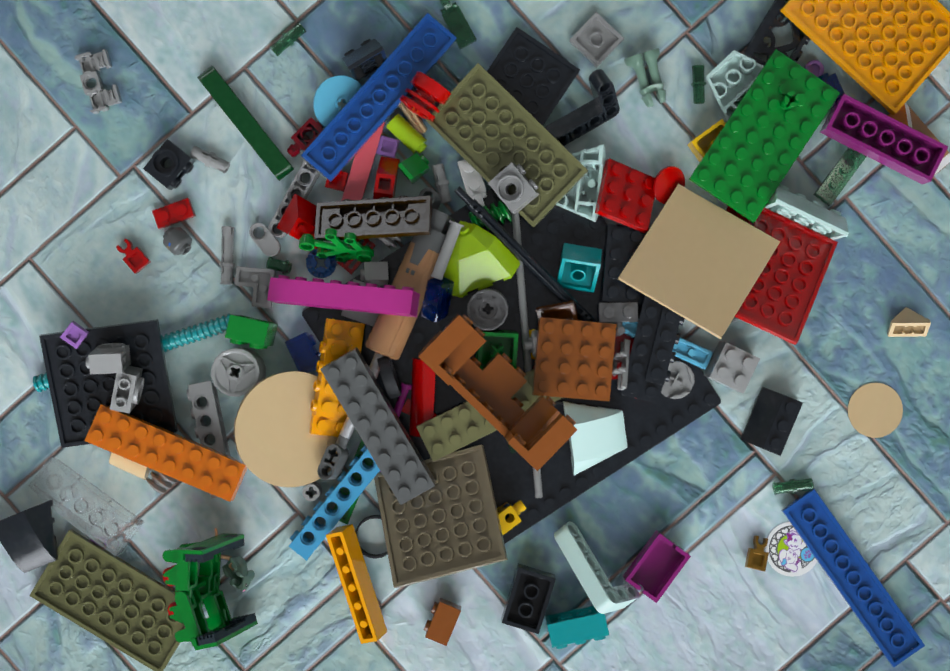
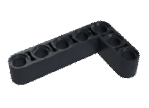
M602 69L595 70L589 76V84L594 99L544 127L563 146L609 121L619 113L620 107L614 85Z

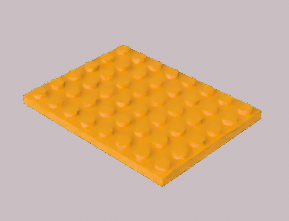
M789 0L780 10L891 115L896 114L950 51V12L938 0Z

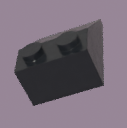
M376 39L364 41L360 48L349 50L344 54L345 57L342 58L352 77L357 81L378 69L387 59L383 47Z

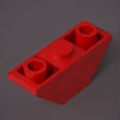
M381 156L376 173L373 199H380L381 197L394 198L400 159Z

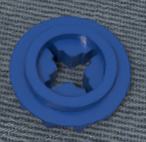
M317 249L311 251L306 258V267L310 274L317 278L330 276L335 271L337 265L335 255L325 259L324 263L327 269L322 266L318 268L316 266L318 262L315 259L317 257Z

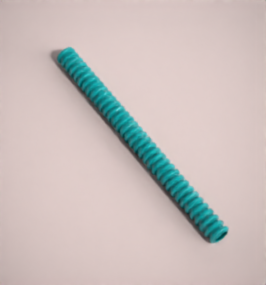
M230 313L227 316L223 315L221 318L217 317L216 320L210 319V322L205 321L204 324L199 323L198 326L195 324L193 327L188 326L187 329L182 328L181 331L176 330V333L170 332V335L165 334L164 337L161 335L164 352H167L168 349L173 350V347L179 348V345L182 347L185 344L189 345L190 342L195 343L196 340L201 341L202 338L207 339V336L213 337V335L217 336L219 333L223 334L227 330ZM46 372L45 374H39V377H33V386L38 392L48 390L49 388Z

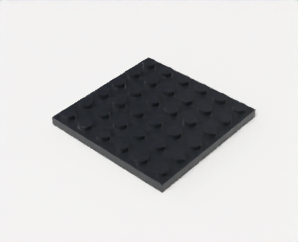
M158 319L87 328L86 330L90 333L77 349L60 338L64 331L41 334L39 336L61 448L91 444L86 442L85 438L100 404L111 405L116 373L90 374V369L86 367V357H88V354L98 345L108 343L129 345L131 360L129 366L143 369L141 377L144 378V386L138 405L136 404L128 414L177 433L178 428Z

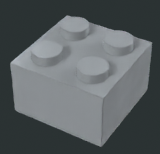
M719 341L703 376L744 394L760 358L727 342Z

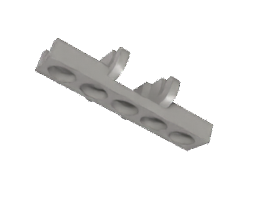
M627 339L624 342H620V353H616L613 358L612 374L613 376L618 374V390L627 388L630 340ZM622 362L621 367L617 369V363Z

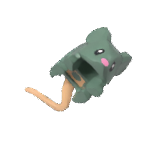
M215 528V536H217V535H218V531H217V529ZM221 555L222 559L228 560L227 564L222 566L225 576L231 578L229 581L230 585H235L236 588L245 591L255 576L254 571L248 570L247 563L242 557Z

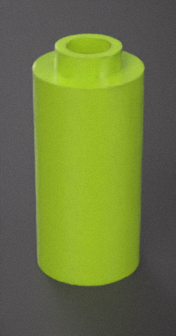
M397 114L386 126L413 154L417 152L420 154L427 147L425 144L427 139L400 114Z

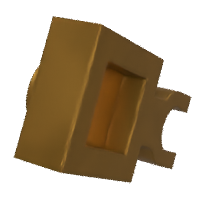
M754 536V549L748 548L745 567L765 572L769 552H765L764 548L768 544V538H763V543L759 544V536Z

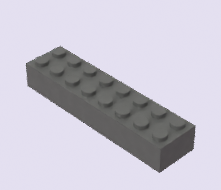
M356 347L324 365L320 370L400 505L434 487L436 480L359 349Z

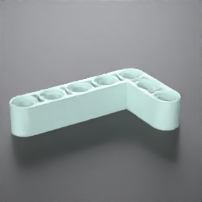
M567 522L554 533L556 542L593 606L599 613L605 614L623 609L639 598L638 590L629 583L612 587L580 530L573 522Z

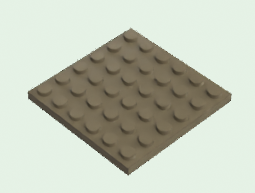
M482 444L452 452L434 462L432 459L424 460L436 480L435 486L400 505L383 474L380 472L374 477L394 588L508 560L485 450Z

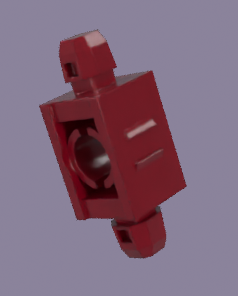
M311 117L291 137L295 144H291L287 152L292 157L299 155L301 149L305 151L323 131V126L320 122H316ZM311 126H313L319 133L317 134V133L311 128ZM312 131L314 134L313 138L305 140V133ZM300 137L307 143L306 146L299 140Z

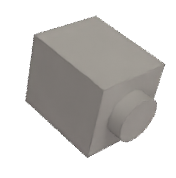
M388 261L364 262V269H360V280L364 281V286H366V283L378 285L377 287L388 285Z

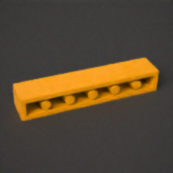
M349 524L336 527L326 534V538L360 642L363 644L378 641L388 631L354 526Z

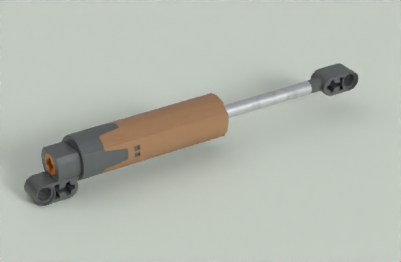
M429 187L422 189L419 196H430L433 194L431 235L412 237L392 283V286L396 287L395 289L402 290L403 286L411 287L420 294L417 317L435 279L431 277L449 229V220L455 221L451 216L438 211L442 198L439 193ZM378 314L365 344L367 348L375 352L369 368L376 379L380 372L377 359L384 356L394 360L400 358L417 317ZM348 416L336 443L327 447L318 466L317 472L321 479L336 480L341 475L349 456L347 444L355 429ZM329 467H331L332 470L330 475L327 474V470Z

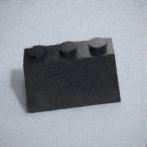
M762 387L740 439L781 456L803 402Z

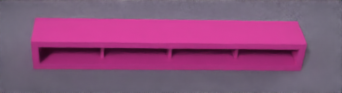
M278 275V278L270 277L267 300L279 304L417 317L420 294L415 292L414 288L404 286L400 290L395 289L396 287L392 285H384V288L377 287L378 285L366 283V286H359L360 283L348 281L347 285L342 284V281L330 280V283H325L323 279L318 278L307 281V278L295 277V280H293L289 276Z

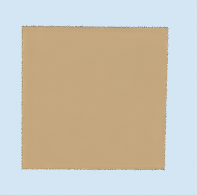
M678 184L618 280L721 339L780 241Z

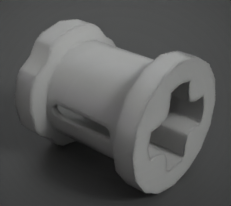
M317 482L307 484L302 492L303 497L308 501H315L322 493L321 485ZM311 487H313L314 491H317L313 496L311 492H308Z

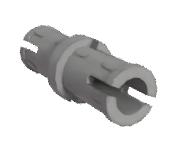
M194 146L190 153V157L205 163L207 167L211 166L223 173H226L230 167V162L217 157L213 152L209 153L197 146Z
M436 164L431 166L435 179L434 186L442 198L441 204L451 202L452 199L448 187L449 180L446 179L444 165Z

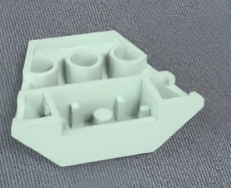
M735 50L706 76L727 120L763 68V65L757 63L756 60Z
M604 144L572 153L588 172L556 204L594 222L598 218L595 209L606 161Z
M563 401L565 416L568 414L576 422L574 427L577 429L569 438L573 475L628 448L622 410L586 406L585 404H572Z

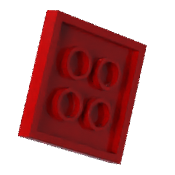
M607 159L605 161L595 213L642 233L647 232L655 197L653 193L655 178L613 159Z

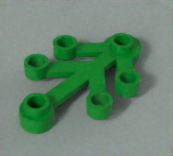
M333 228L325 230V238L332 243L315 240L311 234H303L299 239L300 249L311 251L316 246L318 247L316 256L322 259L336 255L335 260L338 262H346L351 259H357L360 262H370L374 257V251L368 246L359 244L356 241V234L352 232L345 233L344 242L337 237V230Z

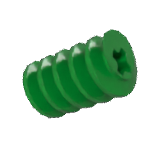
M500 200L497 202L498 207L493 203L490 204V210L486 206L483 207L497 222L500 221L505 225V218L512 222L508 207ZM469 212L472 224H476L481 228L486 227L490 231L477 216Z

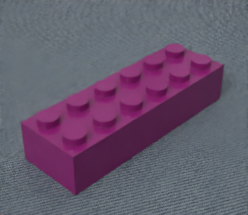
M842 94L836 99L820 133L922 185L932 181L948 149V146L846 94Z

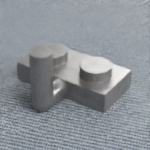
M638 302L598 304L599 323L617 324V336L625 333L622 322H638Z

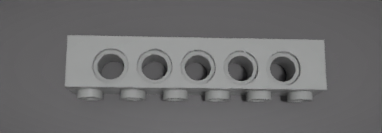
M213 380L188 385L187 397L192 402L191 416L196 421L197 427L194 430L196 437L200 440V444L231 457L217 389ZM202 396L207 399L206 407L200 405L199 400ZM205 415L211 418L209 426L203 421ZM209 434L215 437L214 444L208 442L207 437Z

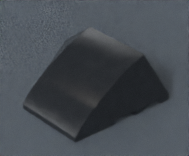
M53 499L0 520V542L10 558L24 573L58 560L57 541L53 533V523H55L51 512Z

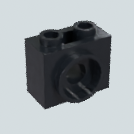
M167 139L159 150L153 154L143 169L167 189L172 190L181 184V178L185 173L191 172L194 168L195 160ZM171 159V166L169 168H165V161Z

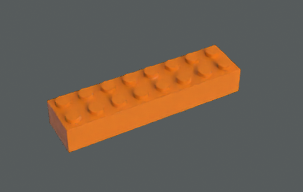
M100 404L85 438V441L229 502L235 499L247 471L246 465L240 460L128 413L110 410L108 405Z

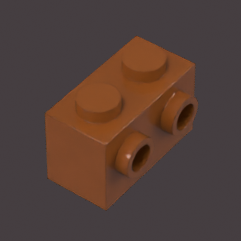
M440 598L438 603L434 602L431 610L433 617L431 620H427L423 629L426 631L425 638L447 646L460 615L461 606L443 598Z

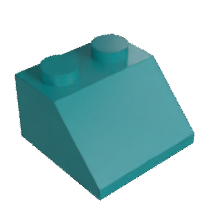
M564 243L557 282L563 288L594 293L601 266L602 249Z

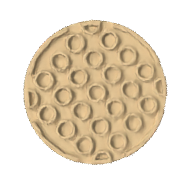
M301 371L276 373L254 385L241 401L234 421L236 449L246 467L261 480L280 487H299L320 479L317 472L318 466L327 447L335 444L338 437L309 433L312 417L310 405L315 397L313 385L318 376Z

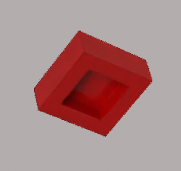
M340 171L332 182L327 179L325 188L344 192L349 173Z

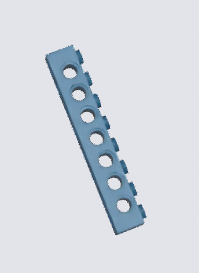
M365 445L361 449L363 454L359 458L355 457L349 464L351 469L347 473L343 471L337 479L339 481L338 485L335 488L331 486L326 492L327 498L325 501H319L314 507L315 513L313 516L310 517L308 515L301 525L304 527L300 532L296 530L289 538L292 541L289 547L306 561L325 539L326 534L334 528L380 471ZM371 458L374 464L368 466L364 463V459ZM357 472L361 474L362 479L359 481L354 480L352 474ZM340 488H348L350 494L343 495L340 491ZM328 503H336L338 509H330ZM317 517H323L326 523L319 524ZM305 532L313 533L314 538L308 539L305 536Z

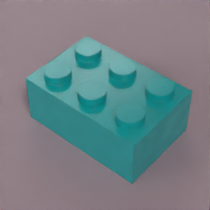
M593 605L545 616L552 648L562 649L566 648L567 644L572 643L580 645L590 639L595 641L603 640L606 638L605 636L609 635L605 614L599 613Z

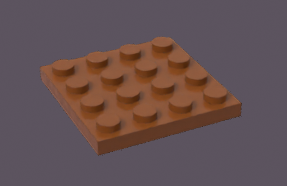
M539 317L532 395L610 401L617 324Z

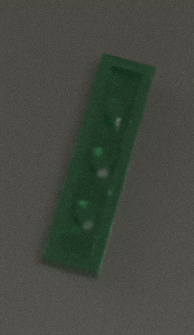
M848 147L813 195L827 206L832 205L867 156Z

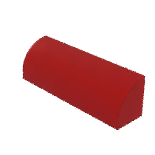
M413 358L409 434L416 437H421L416 426L434 417L435 372L420 358Z

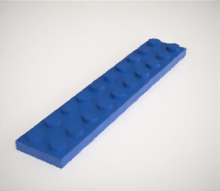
M427 13L302 153L301 157L332 182L402 102L400 97L402 95L408 96L405 89L413 90L415 88L411 80L417 71L427 74L453 45L457 37Z
M810 489L781 510L892 667H896L925 646L815 489Z

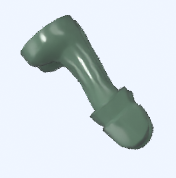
M659 48L624 59L626 66L633 67L636 72L640 86L639 92L642 95L641 99L647 107H653L651 92L654 91L660 104L666 102V90H664V84L661 81L657 65V59L660 56ZM643 58L646 61L652 80L651 85H649L646 76Z

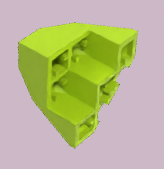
M460 221L459 224L464 225V227H461L444 273L443 292L461 298L468 295L467 292L490 287L495 281L511 279L520 266V261L496 236L476 224Z

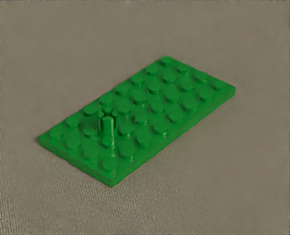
M775 49L689 177V180L751 222H755L840 92Z

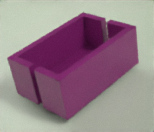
M656 530L626 570L623 578L657 603L691 556Z

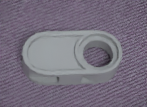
M255 223L250 227L249 234L265 255L275 257L280 253L281 245L279 241L270 234L269 229L264 224ZM257 227L264 229V235L261 238H257L254 235V230Z

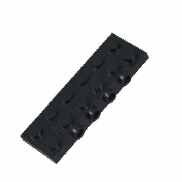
M646 295L644 296L629 356L627 388L621 390L620 394L658 404L662 387L670 379L671 371L668 370L669 363H673L676 352H673L674 344L678 345L680 333H677L678 327L683 325L685 318Z

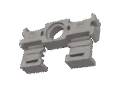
M103 49L102 52L96 54L86 52L76 55L75 59L80 62L83 75L79 76L84 93L87 96L89 95L93 110H90V112L98 114L100 113L99 111H108V106L122 103L118 86L113 84L112 89L108 91L103 89L99 72L95 71H101V68L104 67L107 69L112 68L108 51ZM91 78H95L97 81L94 88H88L87 82Z

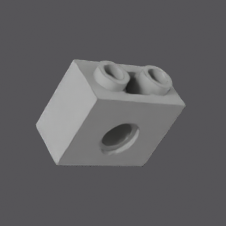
M510 163L488 184L513 214H517L539 195L537 191L539 187L532 179L528 180L525 177L526 171L520 164L516 166V164ZM511 185H515L517 188L516 193L513 195L508 193Z
M123 343L98 345L86 357V367L90 369V374L123 373L131 364L129 345Z
M129 366L123 373H116L110 410L130 413L136 404L138 405L144 386V378L141 377L142 368Z

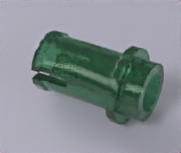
M269 257L266 268L280 271L285 275L290 274L292 263L289 260L282 261Z

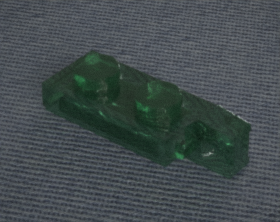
M440 0L444 8L440 10L442 18L449 31L457 37L455 42L461 50L476 42L477 39L456 2L451 4L450 0Z

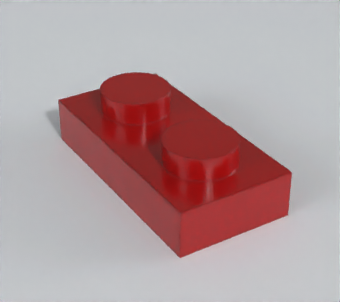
M189 198L152 211L158 229H163L196 217Z

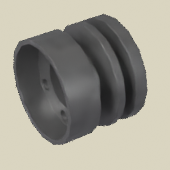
M485 288L479 290L471 297L467 306V314L475 327L490 331L497 329L504 323L508 315L509 306L507 299L501 292ZM487 303H489L490 307H494L490 314L483 310Z

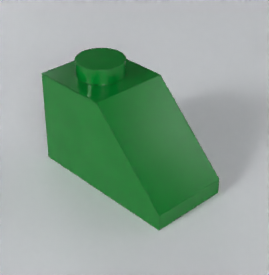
M415 153L402 161L398 167L407 179L414 184L430 170L428 166L430 162L423 154L419 156Z

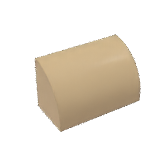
M111 453L109 464L146 480L151 471L150 468Z

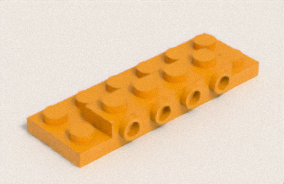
M326 318L323 341L319 345L320 361L316 365L318 377L313 385L315 397L310 405L312 411L310 434L338 437L348 415L320 369L356 347L361 353L365 324Z

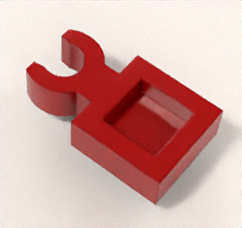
M124 239L127 248L122 249L119 245L116 248L119 252L126 254L123 261L137 274L151 261L139 247L133 249L132 242Z

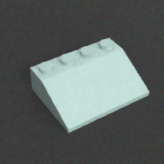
M783 185L778 186L764 207L832 240L847 237L849 234L846 218L842 217L839 211L834 209L829 211L823 208L824 205L817 201L810 202L806 200L807 197L800 193L793 194L789 192L788 187Z

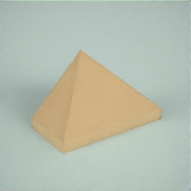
M905 307L891 320L887 335L888 337L926 336L931 322L929 319Z

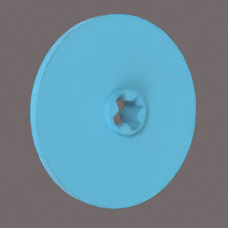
M340 75L328 78L319 85L314 95L313 108L317 120L324 128L341 111L338 103L343 100L342 102L347 104L362 87L357 80Z

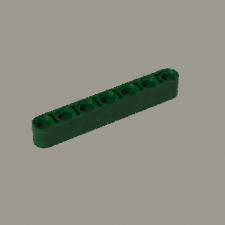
M213 66L197 77L279 181L294 170L289 161Z

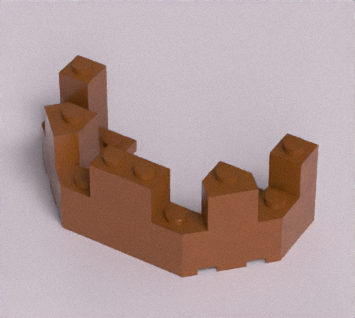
M458 314L418 353V357L448 386L451 385L538 471L577 431L574 427L576 422L568 414L564 417L554 407L556 403L549 396L545 398L541 395L524 411L522 409L524 404L516 397L514 399L511 397L527 382L524 378L526 374L519 367L515 369L510 364L512 360L505 353L500 355L498 352L481 369L480 366L482 364L474 356L470 357L486 342L483 338L485 334L478 327L473 329L471 327L473 322L465 314L462 317Z

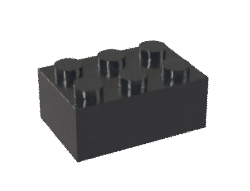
M518 563L501 617L502 623L539 634L556 580L555 574Z

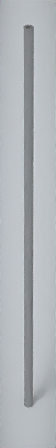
M511 212L513 238L522 246L519 213L513 214ZM515 255L520 261L516 275L523 346V342H529L523 262ZM523 349L524 370L527 372L532 369L531 353H529V349ZM533 468L535 498H542L541 469L537 471Z

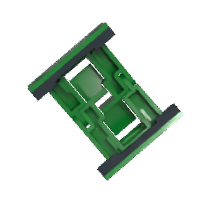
M222 533L201 542L185 543L180 545L179 548L163 552L162 557L166 562L176 563V565L168 567L163 571V580L168 586H175L176 590L175 602H172L168 607L169 617L185 625V629L175 633L177 642H191L195 651L215 647L258 624L255 613L231 618L223 591L219 589L221 552L245 546L244 534ZM203 605H205V608H206L207 613H208V615H209L208 618H205V615H204V612H203V609H202Z

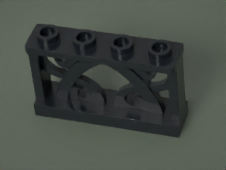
M774 0L743 55L756 60L757 63L764 66L775 49L787 57L789 56L786 52L793 50L789 58L797 62L803 53L801 51L803 45H807L811 39L804 33L801 37L800 29L788 18L783 22L777 21L778 15H781L782 19L785 18V15L780 10L786 3L785 0ZM790 23L793 42L775 47V36L769 27H782ZM765 37L770 38V47H767L769 43H764L763 39ZM754 52L767 55L766 62L753 55Z

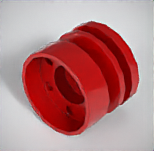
M417 71L411 80L412 85L417 89L413 91L406 88L405 92L411 98L402 95L400 100L411 112L433 122L436 117L429 111L432 110L438 114L440 110L434 105L435 102L444 105L451 93L426 74Z

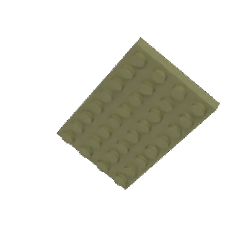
M479 63L451 91V95L444 105L440 104L437 107L440 112L438 114L435 112L431 113L436 117L434 121L426 119L487 182L491 181L510 163H514L516 166L520 164L526 171L525 177L528 180L532 179L539 187L537 189L539 195L518 212L532 227H535L588 172ZM511 185L509 187L508 193L510 195L516 193V186Z
M68 530L57 549L58 560L47 565L29 596L153 671H164L181 643L176 641L175 633L185 629V625L171 619L168 614L169 605L175 602V591L74 530Z

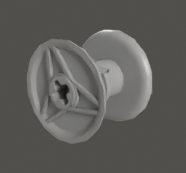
M249 348L225 350L215 358L211 367V377L214 385L221 393L228 396L240 397L246 395L254 385L266 376V367L263 359L257 352Z

